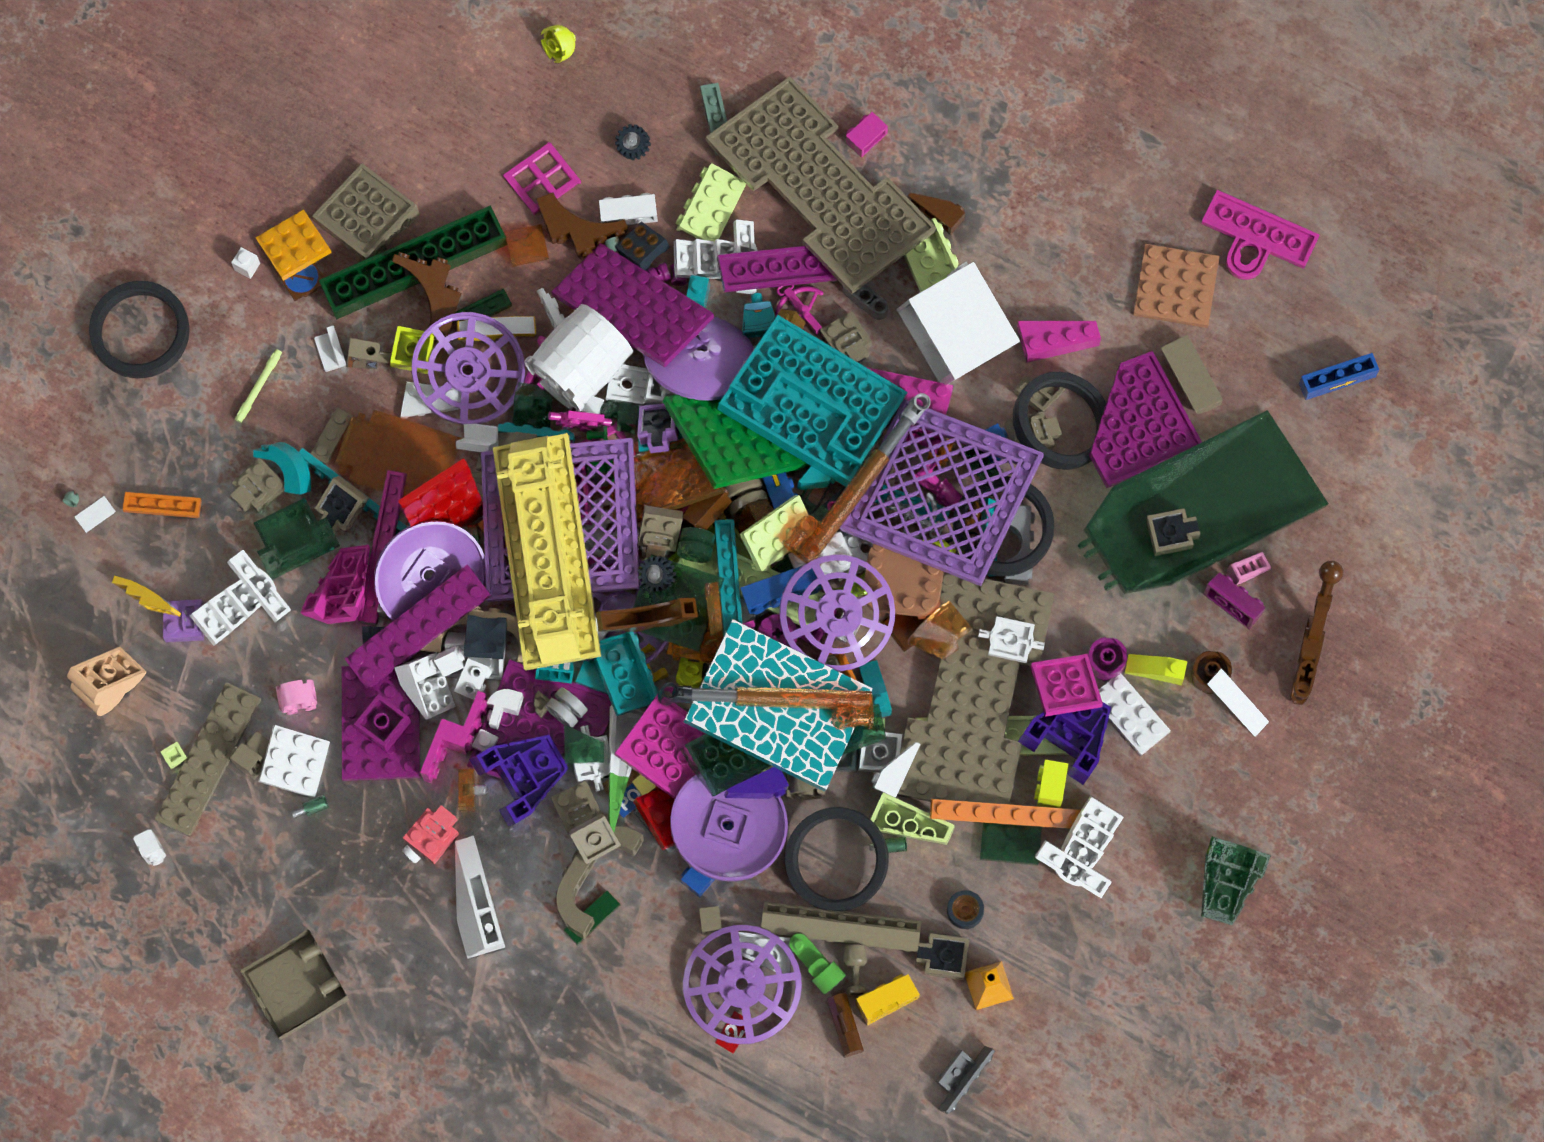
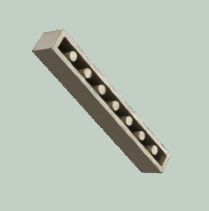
M764 902L761 928L773 934L786 935L788 937L802 933L808 939L918 952L921 921Z

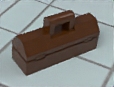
M840 993L827 998L844 1058L864 1052L847 994Z

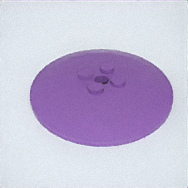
M714 317L666 367H663L644 354L643 356L649 373L667 390L695 400L722 399L726 394L730 384L754 351V347L741 330L725 320Z
M437 520L424 521L403 529L384 547L375 567L374 589L381 608L394 621L467 564L482 584L486 586L485 556L477 541L466 530L449 522ZM427 570H432V576L425 579L424 573Z
M736 766L709 768L689 779L676 796L670 816L672 838L683 859L699 873L721 881L746 880L757 876L769 868L782 851L787 837L788 819L781 797L748 799L725 798L724 796L727 789L758 775L757 773ZM723 822H731L733 829L725 830L722 825Z

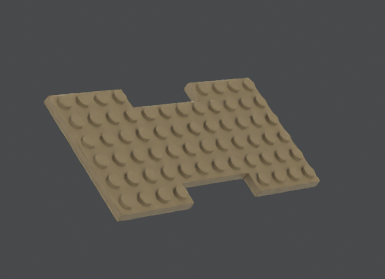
M788 77L706 136L705 141L753 191L768 181L815 230L806 236L802 243L853 294L935 233L936 227L888 177L873 187L826 139L838 130V125L791 77Z
M944 572L940 606L938 610L936 609L931 614L925 645L942 648L943 653L928 720L923 721L908 717L900 753L914 742L919 743L920 746L897 795L931 802V799L995 804L1010 803L1022 744L1016 740L1004 738L1019 665L1031 667V663L1039 662L1042 650L1032 648L1028 654L1027 663L988 655L990 639L978 637L980 629L992 631L995 626L996 617L1035 624L1033 631L1034 641L1044 643L1054 593L984 579L982 585L979 586Z

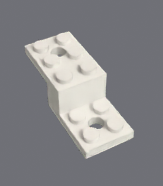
M623 364L608 382L605 400L645 406L661 404L664 397L676 394L660 385L647 368ZM628 380L632 383V387L626 389L622 386V382Z
M839 532L788 554V557L794 569L816 558L833 554L848 555L867 562L869 553L862 552L860 548L864 544L872 547L873 543L851 534L843 537L842 533ZM835 560L819 565L826 575L834 572L847 573L851 562ZM859 565L857 573L866 570V568Z

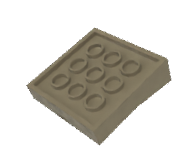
M362 163L312 217L317 225L364 261L386 251L391 241L400 232L406 230L420 213L415 203Z
M309 929L240 970L280 1040L349 1001L347 994Z

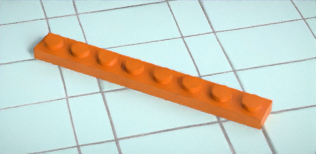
M931 799L930 819L1071 829L1081 810Z

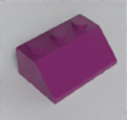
M1220 572L1207 584L1204 592L1208 599L1249 630L1266 608L1261 600L1252 598L1244 587H1238L1233 583L1231 577L1226 574L1222 575Z

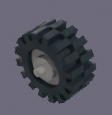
M629 124L627 128L626 126L622 127L623 131L619 130V136L616 135L615 138L617 140L615 142L617 150L625 158H630L631 160H635V158L639 160L641 159L640 156H646L645 152H649L648 146H651L648 133L642 127L635 124L634 126Z
M649 557V559L644 560L645 563H641L642 569H638V573H641V576H638V578L642 579L640 583L645 585L644 588L646 590L650 589L652 592L667 590V587L673 585L671 582H675V578H673L676 575V572H673L675 566H671L672 561L667 560L666 557Z

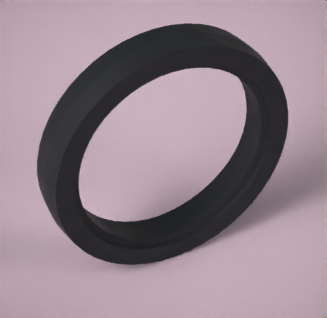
M149 281L127 282L111 289L96 304L89 324L90 341L100 361L110 370L121 376L137 379L156 376L172 367L184 353L190 333L187 312L181 301L166 287ZM146 295L158 298L173 310L177 320L176 336L170 348L159 358L143 364H130L113 357L106 350L102 339L103 323L110 310L116 304L129 297Z
M1068 372L1042 374L1030 381L1016 399L1013 408V426L1016 436L1022 445L1044 454L1041 460L1042 464L1062 470L1080 468L1092 461L1089 457L1092 445L1086 451L1073 455L1060 454L1048 449L1036 438L1029 425L1028 405L1034 393L1047 387H1062L1077 393L1087 402L1094 414L1096 433L1106 401L1091 383L1080 376Z
M1005 476V477H1004V479H1005V481H1006L1007 484H1008V482H1009L1011 476ZM1001 478L991 481L994 489L1004 486ZM988 483L978 486L981 494L991 491ZM1031 483L1024 497L1032 502L1041 517V540L1037 547L1022 559L1012 562L993 560L987 574L1014 576L1026 572L1042 560L1051 546L1054 536L1053 512L1046 497ZM976 488L966 491L968 498L978 496ZM964 495L959 502L966 500ZM968 504L958 507L960 514L967 513L969 509ZM956 510L954 512L953 518L958 516ZM960 520L953 522V531L963 528ZM965 532L955 535L958 543L967 540ZM969 543L960 546L962 554L972 551Z
M844 807L821 809L803 819L792 832L785 853L787 875L796 892L811 905L831 911L851 910L870 900L881 888L889 865L887 844L876 824L864 814ZM831 819H844L860 826L870 837L876 853L875 870L869 883L854 896L839 900L825 898L815 893L802 878L798 864L799 849L804 837L813 827Z

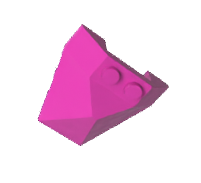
M361 545L341 548L327 567L329 572L324 579L320 577L318 580L319 586L315 592H310L300 613L327 624L356 621L363 603L370 546Z

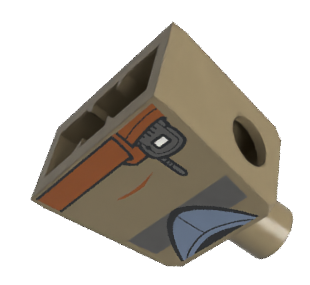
M350 338L347 367L377 369L378 362L389 364L391 352L379 351V343Z

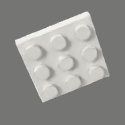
M274 725L258 782L315 798L330 741Z

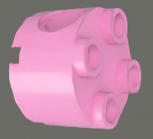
M302 680L280 684V687L276 686L279 710L282 713L293 715L297 714L299 709H305V711L316 709L317 698L313 680H307V683L304 684Z

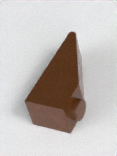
M911 192L908 194V199L930 220L936 218L937 222L942 224L943 230L949 235L965 219L964 209L959 204Z

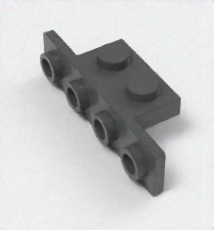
M984 1046L975 1060L971 1059L962 1050H958L936 1080L940 1086L949 1092V1095L938 1108L939 1111L949 1114L955 1110L957 1102L962 1096L967 1094L971 1083L980 1076L983 1067L992 1060L995 1052L993 1048Z

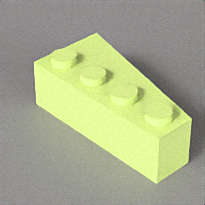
M884 792L871 817V820L876 824L881 833L944 845L948 844L955 825L945 820L930 819L929 813Z

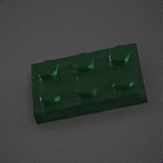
M983 822L980 860L1038 866L1039 860L1035 858V855L1040 849L1042 827Z

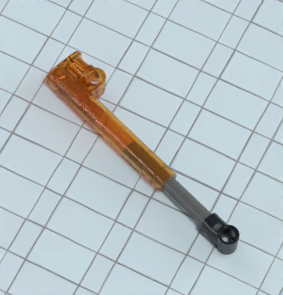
M667 682L663 684L658 693V700L663 705L704 701L733 702L735 706L745 705L749 707L831 709L832 724L839 730H844L847 727L855 728L856 726H867L868 729H872L874 722L873 695L871 691L770 687L745 688L742 686H736L735 690L700 689ZM664 691H669L672 697L666 696ZM839 716H844L847 721H842Z

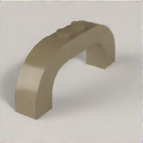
M615 827L614 834L621 845L616 849L635 856L644 841L643 835L631 828ZM576 850L570 867L567 866L562 873L563 878L557 891V906L567 928L577 936L585 939L595 922L593 917L576 907L575 897L597 859L586 864L580 852Z

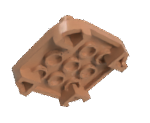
M873 544L868 554L867 563L873 566L889 585L894 598L895 614L918 616V619H926V616L932 614L936 609L938 610L944 571ZM866 569L864 582L869 585L872 591L882 587V584L874 574ZM884 594L877 598L879 615L881 613H890L887 594ZM872 602L867 603V607L873 611Z

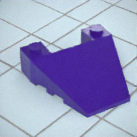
M1102 702L1103 704L1100 708L1046 717L1043 712L1033 718L1018 742L1035 752L1045 738L1076 759L1067 775L1084 785L1099 763L1100 751L1103 746V738L1111 707Z
M550 735L492 746L469 759L479 776L496 768L512 795L514 801L499 809L508 827L531 815L538 804L547 796V793L569 769Z

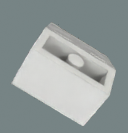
M437 652L420 656L395 667L401 687L425 719H430L456 707L446 678L443 677L434 661Z

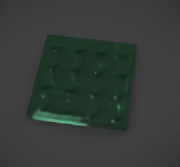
M672 561L670 565L675 566L673 572H676V575L673 576L675 582H671L673 585L667 587V590L652 592L650 589L646 590L644 588L645 585H641L633 608L664 603L679 598H695L698 617L673 626L653 627L641 631V633L700 652L724 578Z

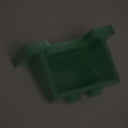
M306 498L254 522L265 545V548L257 551L272 580L340 547L327 518L325 517L317 521Z

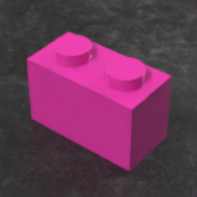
M871 112L869 115H864L855 128L851 127L847 131L846 144L862 158L888 134V126Z

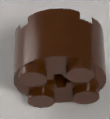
M1205 651L1196 658L1191 670V678L1194 685L1206 694L1215 693L1208 683L1221 669L1229 678L1231 677L1232 665L1229 658L1218 651ZM1208 671H1215V674L1208 673Z

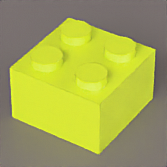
M397 326L390 361L391 367L412 371L413 352L425 331ZM433 333L422 345L418 360L429 362L435 341ZM417 368V372L428 374V370Z
M1045 760L1044 765H1040L1037 781L1041 782L1037 784L1034 800H1038L1037 806L1061 807L1068 763Z

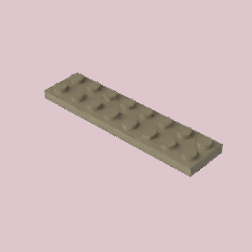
M227 682L225 683L155 821L191 837L230 761L232 750L238 746L261 701L260 697Z

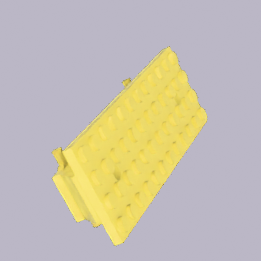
M568 433L550 437H538L493 447L525 671L601 657Z

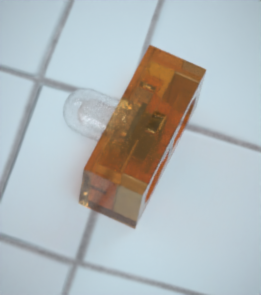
M458 769L459 810L476 811V796L486 795L488 793V786L486 784H476L474 769Z

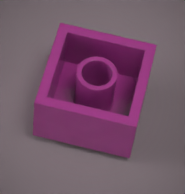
M378 694L354 723L356 730L385 752H388L411 721L406 714Z

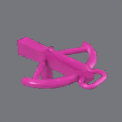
M791 285V288H785L784 293H780L779 290L784 286L778 287L776 292L779 296L783 297L777 304L775 317H777L784 303L789 300L798 311L799 316L805 320L816 335L820 333L822 326L812 316L810 310L817 295L822 296L823 291L811 286L793 289L794 285ZM804 291L815 292L808 306L803 305L796 294Z

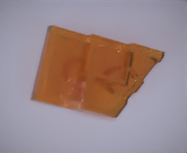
M948 601L932 613L907 640V643L911 647H918L926 653H932L938 658L945 659L959 649L956 641L972 629L954 605Z

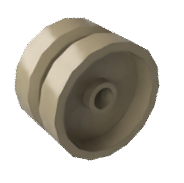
M760 479L725 487L729 492L728 497L732 501L728 506L732 519L750 516L767 506L769 498L766 492L761 490L762 483Z

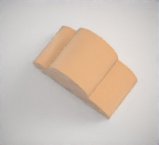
M117 647L71 667L67 678L72 682L70 689L98 716H102L111 711L121 701L124 694L141 681L147 671L121 647Z

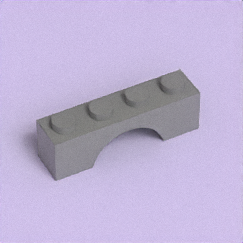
M1019 506L1008 529L1018 536L1021 542V550L1016 556L1006 560V562L1022 559L1033 551V549H1030V542H1034V531L1030 530L1031 524H1034L1035 513L1031 512V506ZM1033 568L1018 575L1005 576L1004 583L1028 585V580L1032 579Z

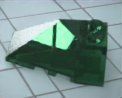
M1212 836L1205 855L1201 916L1233 925L1245 906L1244 901L1247 896L1254 892V885L1259 878L1262 879L1265 875L1271 855Z

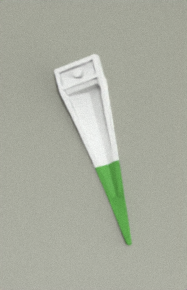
M610 706L608 822L613 832L615 831L632 769L616 757L614 753L648 707L616 716L613 706Z

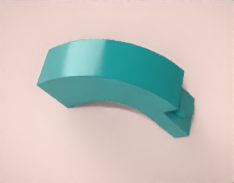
M277 442L270 445H261V448L253 450V457L271 460L279 465L284 475V492L300 495L311 491L309 468L302 455L294 447L284 442Z

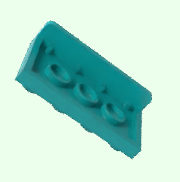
M626 632L600 640L601 657L593 659L616 716L649 707L659 693V689L654 685L652 671L647 667L645 654L638 645V636L634 632Z

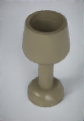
M845 946L843 961L846 966L852 968V986L847 988L846 994L863 995L866 993V990L863 986H860L859 967L867 963L865 946Z

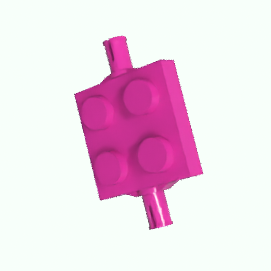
M567 411L565 413L549 412L548 414L549 420H556V426H562V429L566 430L580 428V431L587 432L600 425L610 427L612 424V419L604 418L605 415L577 411Z

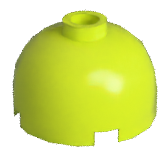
M553 25L542 30L541 35L544 34V39L541 40V44L546 55L550 59L553 57L556 60L554 61L555 63H560L573 54L576 39L575 35L563 25Z

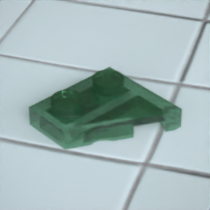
M564 726L565 764L604 763V743L569 726Z

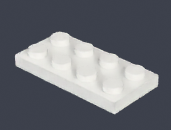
M1122 674L1112 678L1099 689L1102 702L1111 707L1110 722L1140 756L1170 733L1171 730Z

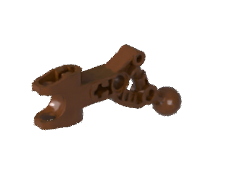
M1326 561L1319 569V576L1323 582L1320 592L1317 593L1314 605L1315 614L1314 616H1308L1301 644L1297 671L1294 676L1290 696L1294 704L1303 705L1313 688L1325 637V631L1323 630L1333 597L1331 595L1334 584L1338 583L1344 574L1342 566L1336 561ZM1294 693H1295L1296 697H1301V698H1304V699H1303V700H1298V699H1296L1295 696H1294Z

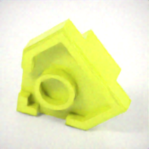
M681 658L676 682L679 685L699 688L702 680L703 663L706 662L688 661L687 658Z

